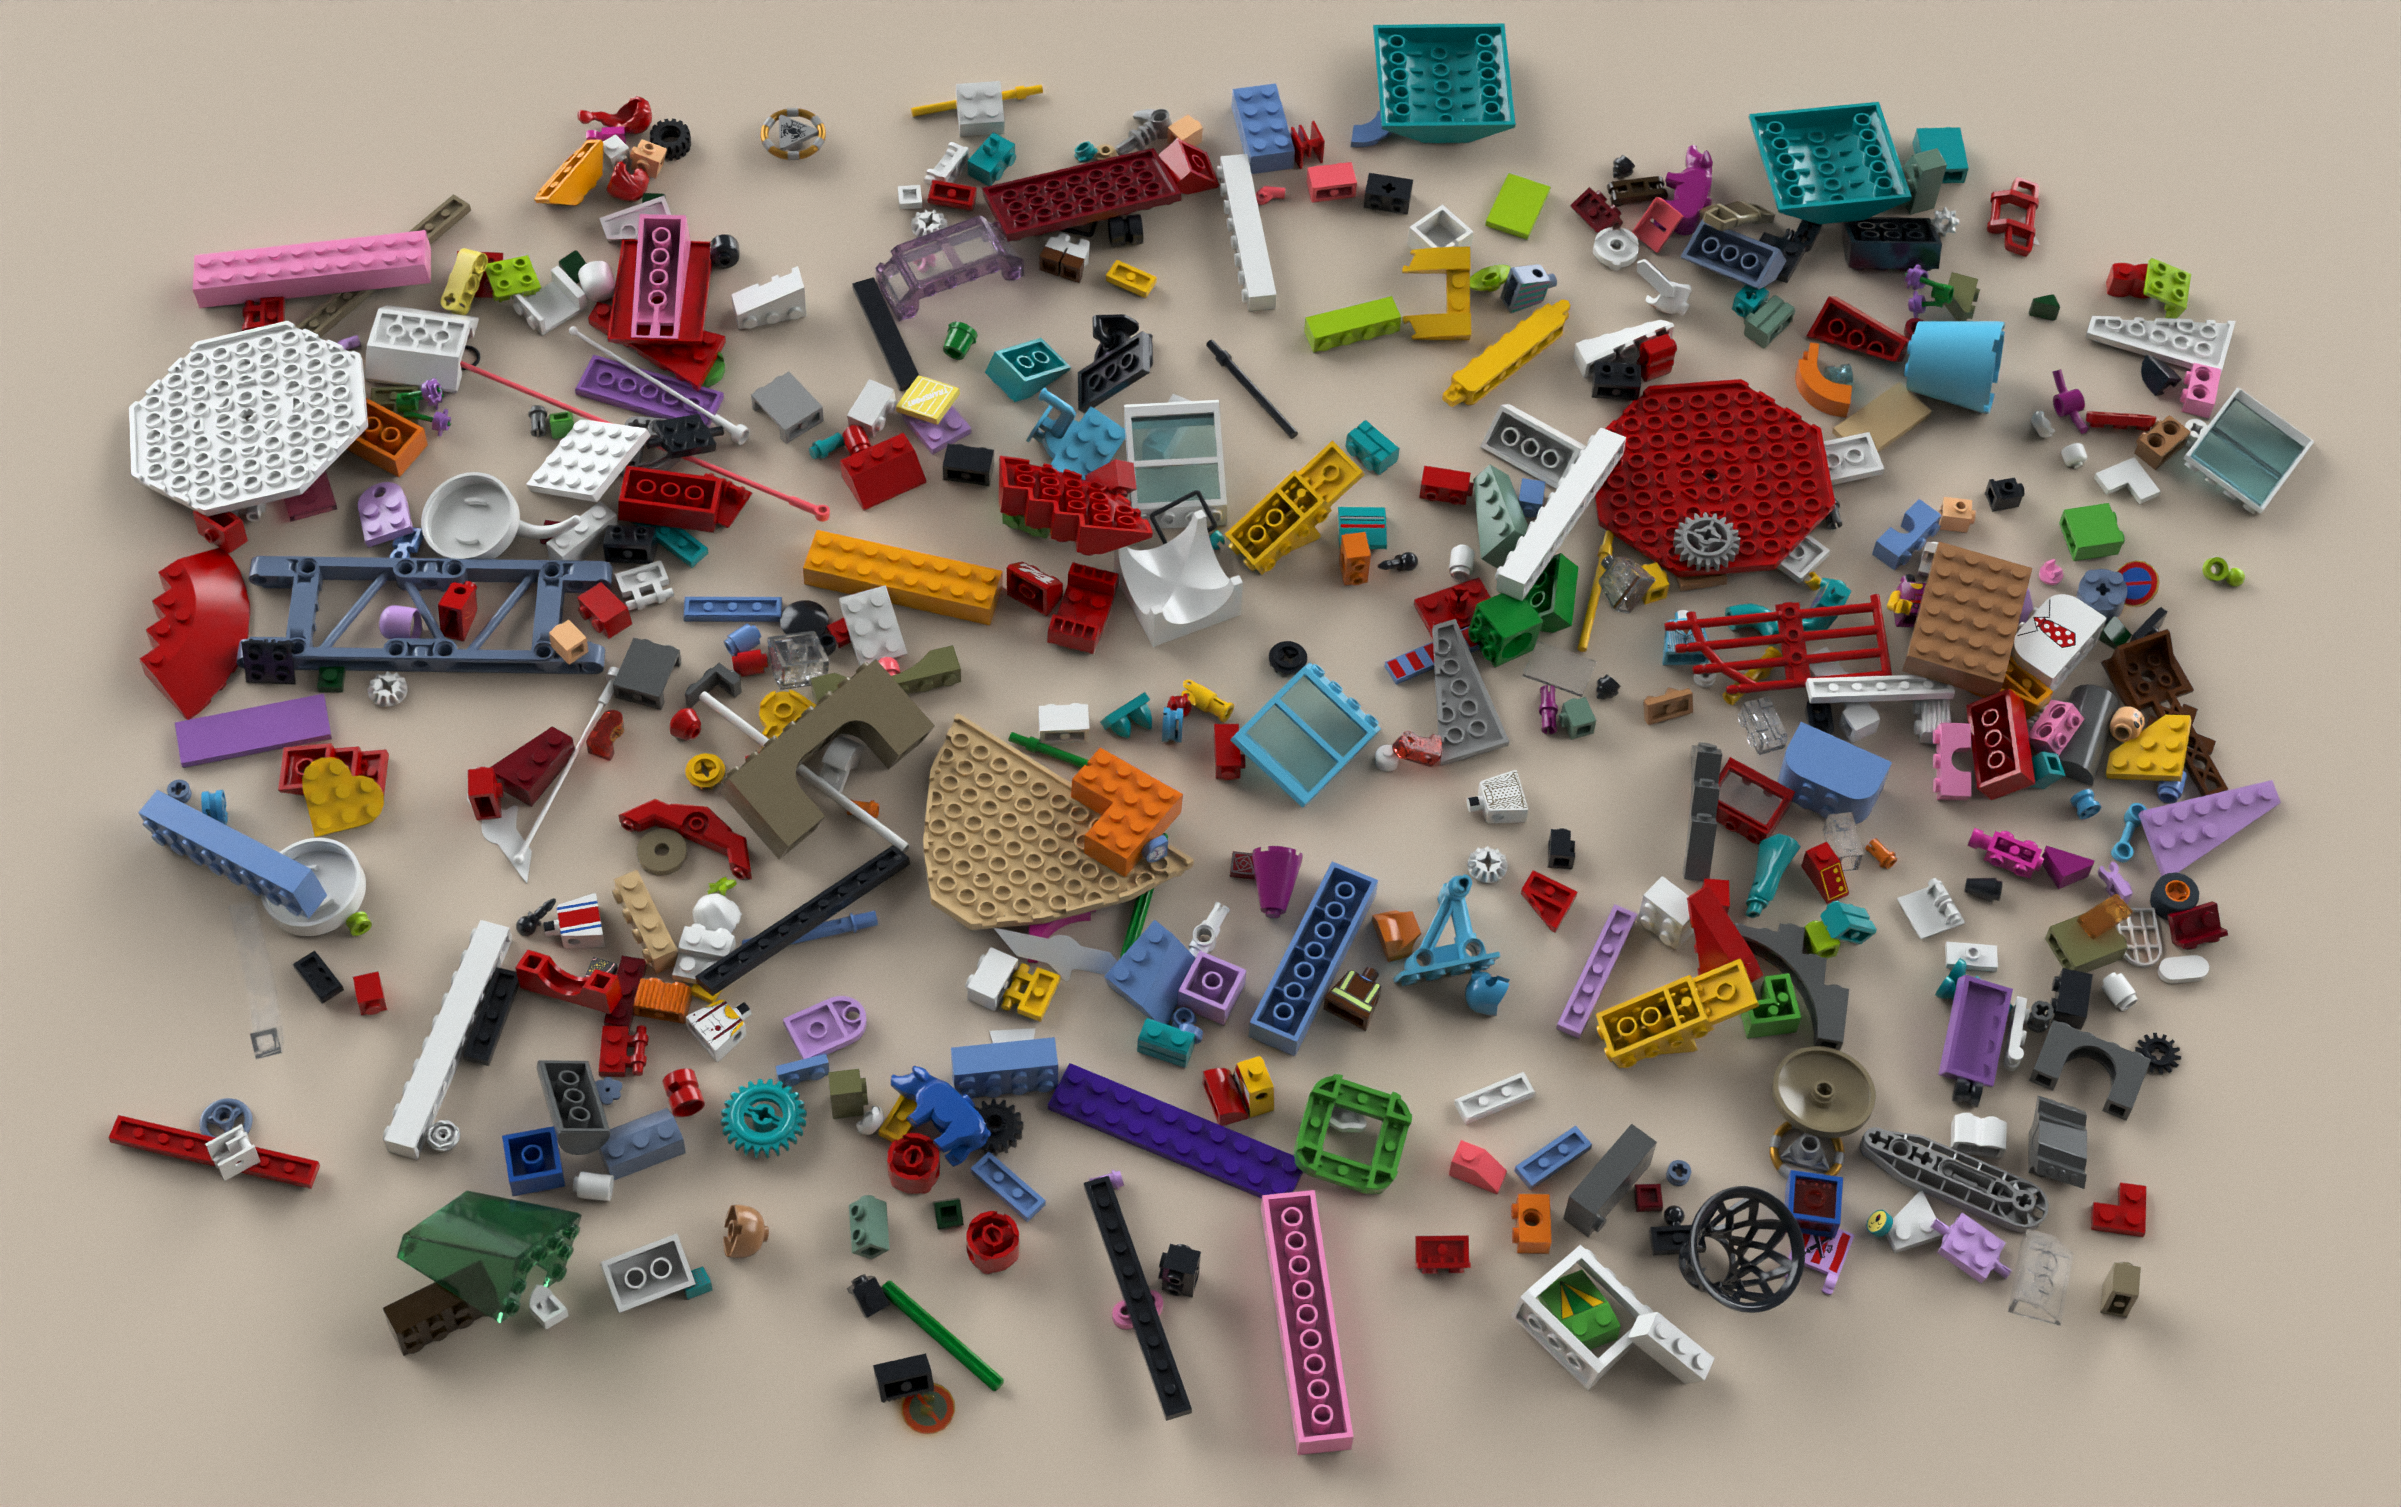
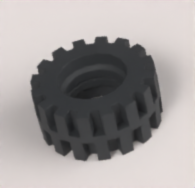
M673 118L671 121L664 119L665 122L660 120L650 130V142L666 148L665 159L668 158L669 161H673V158L678 160L680 156H686V152H689L691 147V136L688 126L686 124L683 125L681 120L676 122V119ZM668 137L678 138L674 142L663 141L665 138Z

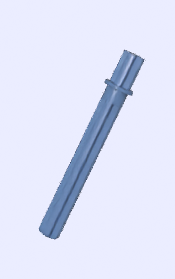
M874 910L856 915L850 913V916L825 921L792 944L850 931L857 933L856 930L877 926L876 912ZM752 938L744 939L742 945Z

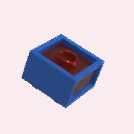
M1795 1170L1790 1171L1786 1182L1784 1204L1795 1217L1802 1234L1829 1238L1836 1237L1841 1223L1843 1177Z

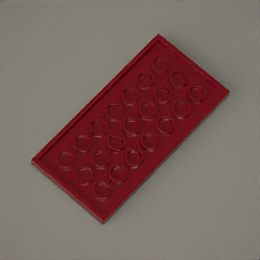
M1154 148L982 188L983 197L1007 242L1019 241L1022 238L1040 236L1052 231H1062L1065 228L1077 225L1083 226L1090 222L1103 221L1111 217L1128 215L1132 212L1150 210L1153 207L1171 205L1174 202L1182 201L1180 190Z

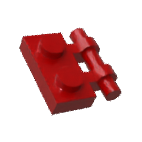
M284 296L260 298V305H254V301L246 300L245 307L242 309V316L245 318L242 331L284 322ZM260 316V322H254V319Z
M629 1026L602 1027L599 1077H625L626 1068H633V1075L635 1076L643 1075V1067L647 1063L645 1047L648 1045L649 1039L648 1035H646V1026H637L636 1034L629 1035ZM628 1047H635L634 1055L627 1056Z

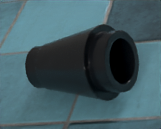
M1967 878L1965 893L1993 902V900L2000 901L2003 881H1998L1997 878Z

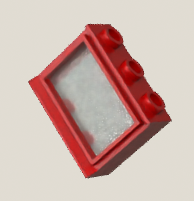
M1730 757L1719 775L1718 784L1720 792L1716 821L1724 825L1729 831L1737 832L1746 837L1751 843L1760 844V841L1772 835L1792 804L1795 791Z

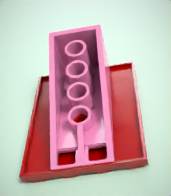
M640 214L638 240L622 239L607 337L608 342L615 344L637 343L641 345H702L712 271L710 242L691 241L686 215Z

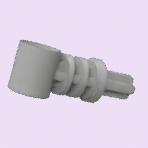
M1166 109L1136 111L1133 118L1145 123L1143 126L1137 127V130L1132 129L1128 132L1129 138L1115 147L1119 156L1128 154L1135 148L1141 151L1145 148V145H1149L1151 141H1155L1157 138L1166 139L1168 127L1172 125L1169 112Z

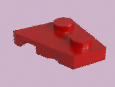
M1534 870L1521 890V895L1554 933L1558 930L1578 893Z

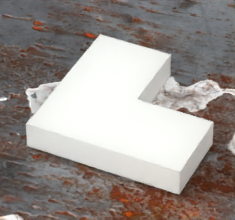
M2135 457L2097 472L2094 476V479L2106 495L2127 487L2139 504L2158 497L2161 492Z

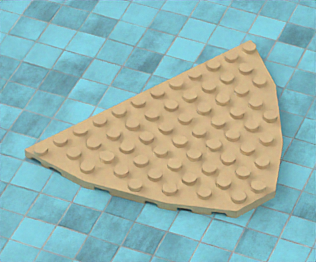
M957 713L955 715L952 727L946 734V740L943 746L940 747L930 769L923 852L931 905L970 930L1044 924L1128 902L1173 877L1183 875L1184 871L1193 867L1194 859L1168 844L1166 857L1155 862H1148L1143 856L1128 875L1124 877L1084 854L1085 834L1102 815L1071 798L1072 783L961 714Z

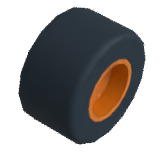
M2177 872L2167 873L2156 882L2151 892L2150 903L2158 916L2168 920L2169 914L2195 907L2199 901L2200 893L2196 883L2185 874Z

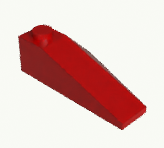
M1709 885L1704 886L1687 897L1691 928L1694 929L1696 940L1694 950L1695 953H1698L1700 968H1697L1698 976L1741 959L1751 983L1762 977L1763 973L1753 952Z

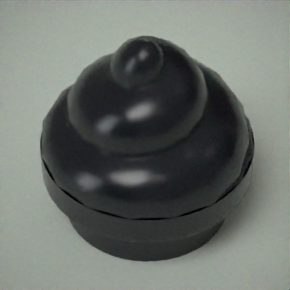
M1624 155L1616 158L1613 161V177L1621 178L1632 175L1635 168L1634 163Z
M1607 674L1603 678L1600 677L1597 680V699L1617 696L1619 693L1618 689L1621 686Z

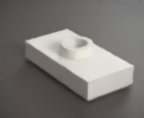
M1946 942V968H1953L1961 958L1966 962L1967 970L1997 971V945Z

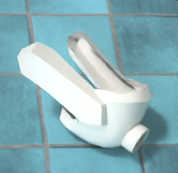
M1646 259L1638 261L1637 273L1660 293L1654 299L1647 295L1645 301L1663 313H1678L1683 316L1690 306L1686 301L1692 292L1691 286L1671 282L1656 266L1649 263Z

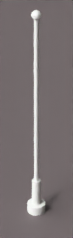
M572 326L569 328L570 335L578 336L712 419V423L722 426L725 431L732 434L731 440L737 444L742 445L748 439L750 429L742 424L735 426L717 414L714 416L578 332L576 327Z
M611 667L605 678L608 683L597 702L599 705L519 854L514 856L516 864L523 863V856L597 717L614 693L613 683L619 668Z

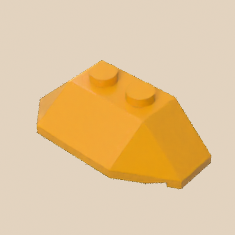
M586 140L582 147L575 151L538 191L534 198L535 202L573 206L580 204L587 192L597 185V181L603 175V141Z

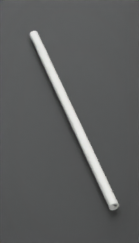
M706 691L701 693L699 699L762 747H765L764 744L769 740L766 736ZM801 764L796 768L798 774L903 853L909 849L910 844L806 766Z

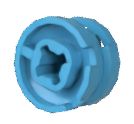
M1164 707L1162 742L1174 740L1176 743H1181L1183 708L1171 710L1168 707ZM1177 720H1179V728H1178V730H1176V722H1177Z
M216 790L215 793H210L209 791L202 792V813L227 825L228 813L226 812L227 803L224 790Z

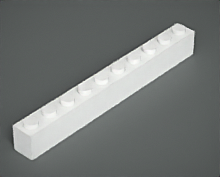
M1601 427L1596 435H1591L1586 449L1580 451L1577 462L1570 465L1567 476L1560 479L1556 492H1551L1547 505L1539 509L1535 522L1531 521L1528 525L1526 535L1519 538L1514 552L1510 551L1504 566H1500L1495 574V580H1497L1496 591L1523 601L1623 456L1626 437Z
M480 920L477 929L474 928L472 930L468 950L465 949L461 955V966L458 971L453 973L450 991L444 994L441 1002L442 1009L439 1015L436 1014L433 1019L432 1032L429 1037L427 1036L424 1039L422 1055L420 1059L417 1058L415 1060L411 1080L406 1081L404 1085L401 1103L396 1104L393 1111V1121L384 1130L383 1141L388 1152L418 1160L426 1141L428 1130L434 1123L468 1044L496 967H501L512 942L509 927Z

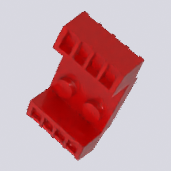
M1072 562L1068 572V585L1057 615H1052L1048 627L1047 643L1094 654L1114 602L1119 584V573Z

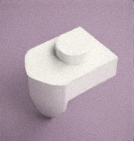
M536 1285L529 1299L530 1312L545 1329L550 1328L569 1316L567 1308L552 1294L550 1289L543 1285Z

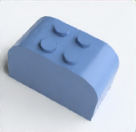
M1801 722L1786 749L1778 776V783L1795 791L1792 802L1800 807L1819 813L1826 819H1832L1841 824L1854 825L1863 822L1870 815L1884 788L1892 762Z

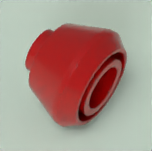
M684 708L678 711L670 721V734L684 740L695 739L701 732V721L696 711L692 708Z

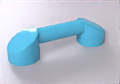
M2133 803L2125 812L2124 821L2126 826L2120 842L2116 843L2110 851L2112 857L2122 863L2128 862L2133 856V848L2129 843L2135 828L2142 824L2138 814L2143 810H2147L2140 803Z

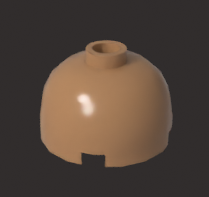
M739 1204L729 1207L724 1227L728 1228V1237L723 1236L725 1255L733 1258L750 1257L761 1248L763 1242L768 1240L769 1228L765 1226L760 1212L754 1208Z

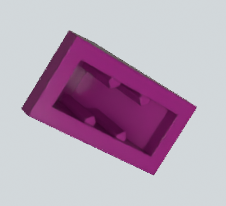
M2047 845L2041 856L2044 858L2042 866L2058 889L2087 878L2095 861Z

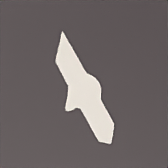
M513 805L507 810L501 808L502 818L481 820L483 836L488 841L500 846L527 883L532 854L529 846L523 856V863L516 864L514 862V856L519 854L525 843L516 829L518 806Z
M994 928L1016 956L1048 963L1061 975L1064 981H1069L1071 971L1074 969L1106 975L1118 962L1110 952L1080 946L1074 939L1066 935H1056L1048 939Z

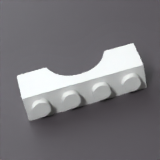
M1825 647L1812 654L1829 653L1830 651ZM1839 661L1809 664L1811 677L1849 674L1844 671ZM1843 702L1845 710L1842 712L1839 727L1851 743L1859 741L1877 731L1880 716L1877 710L1872 708L1868 702Z

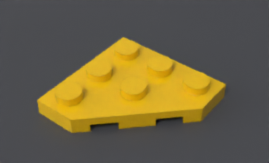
M2164 715L2142 730L2137 738L2126 741L2110 752L2106 768L2107 779L2181 782L2191 727L2190 715Z

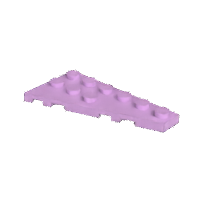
M2273 780L2143 810L2138 815L2159 872L2163 876L2167 873L2182 871L2281 802Z

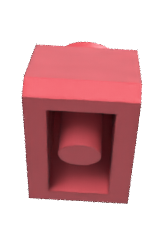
M1461 1140L1451 1161L1449 1176L1498 1194L1507 1170L1485 1149Z

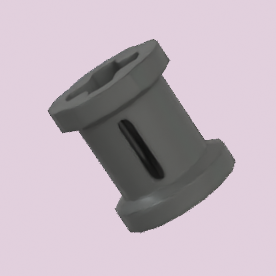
M2037 1001L2032 1005L2026 1024L2031 1031L2041 1033L2048 1028L2049 1021L2053 1017L2054 1009L2052 1005L2043 1001Z

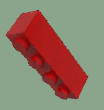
M1829 296L1807 334V337L1819 339L1894 362L1903 361L1907 354L1910 340L1836 296Z

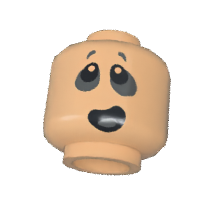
M2121 707L2115 712L2110 721V733L2118 741H2129L2140 735L2145 720L2139 710L2133 707Z

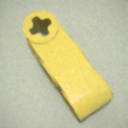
M466 248L459 251L453 270L449 275L448 283L441 296L440 302L443 308L459 315H466L469 312L474 295L479 288V282L487 267L488 258L485 253Z

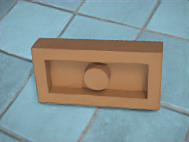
M1668 687L1665 695L1657 697L1647 696L1643 702L1645 722L1651 725L1693 713V693L1689 688L1679 691Z

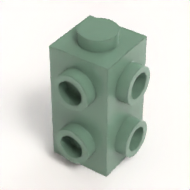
M864 1195L859 1200L849 1204L852 1253L872 1260L889 1251L886 1202L872 1195Z

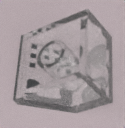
M815 631L768 637L767 642L772 673L780 690L811 686V678L828 674L829 659Z

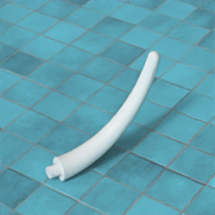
M574 515L563 522L547 526L532 525L520 520L516 536L529 539L552 538L577 526L581 522V518L578 515Z

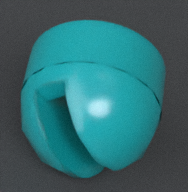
M1218 529L1209 536L1213 550L1221 549L1217 545L1219 541L1223 545L1225 544V537Z

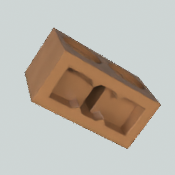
M2169 415L2163 421L2158 420L2151 428V431L2148 433L2144 432L2138 437L2136 441L2138 445L2134 454L2154 470H2157L2186 445L2191 431Z

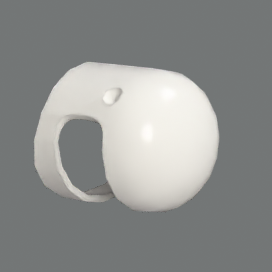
M593 261L580 268L578 276L582 290L585 292L588 300L605 302L614 295L615 281L608 263Z

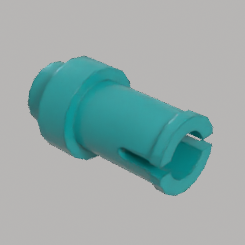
M837 432L822 441L817 440L813 442L812 447L809 448V453L813 459L819 458L822 460L828 456V453L845 446L844 439Z

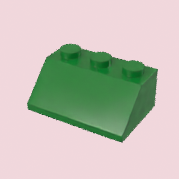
M1562 553L1552 557L1525 596V599L1543 620L1540 630L1542 632L1555 633L1572 626L1579 567Z

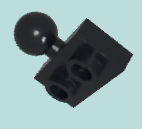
M1672 1205L1664 1211V1220L1670 1226L1650 1227L1652 1255L1679 1254L1683 1243L1689 1237L1692 1225H1681L1685 1214L1679 1206ZM1701 1237L1698 1245L1703 1246V1248L1698 1250V1253H1705V1237Z

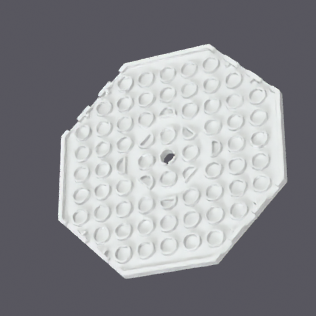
M289 321L195 342L190 347L191 352L184 359L180 357L168 369V375L162 380L158 379L145 391L147 395L140 402L135 401L129 407L131 475L135 482L205 516L302 495L368 427L363 360L360 353L355 351L349 352L342 345L331 340L325 341L319 338L318 334L307 329L301 330L296 328ZM252 415L250 418H248L249 421H246V416Z

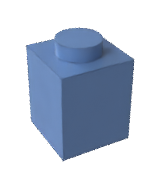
M1522 478L1519 503L1525 517L1537 518L1538 511L1543 504L1545 481Z

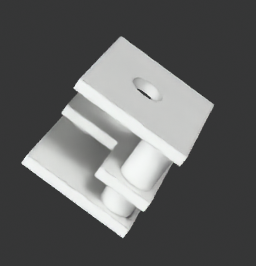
M242 1124L205 1143L210 1157L214 1161L215 1166L220 1169L224 1181L261 1162L254 1144L251 1145L248 1134L244 1131Z

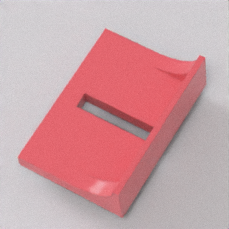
M1656 197L1632 233L1656 253H1659L1684 216L1665 200ZM1652 218L1666 228V231H1662L1650 220Z

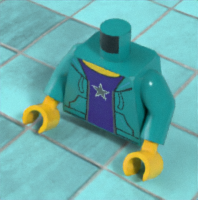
M1815 572L1808 574L1812 579L1804 582L1813 591L1820 588L1810 608L1845 605L1851 590L1846 587L1843 581L1830 578H1822L1821 580ZM1839 615L1802 619L1803 630H1827Z

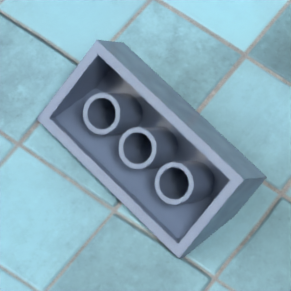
M1703 219L1680 256L1683 260L1758 290L1775 281L1786 263L1780 249L1730 229L1720 231L1705 223Z

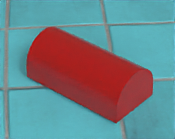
M932 180L927 201L929 204L973 211L976 203L977 188Z

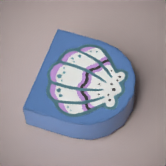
M1161 835L1144 846L1142 855L1148 862H1155L1167 856V838Z

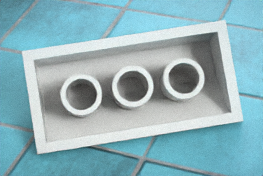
M1505 404L1500 405L1480 447L1557 489L1560 479L1567 476L1570 465L1577 462L1580 451L1586 449L1587 446L1514 406Z

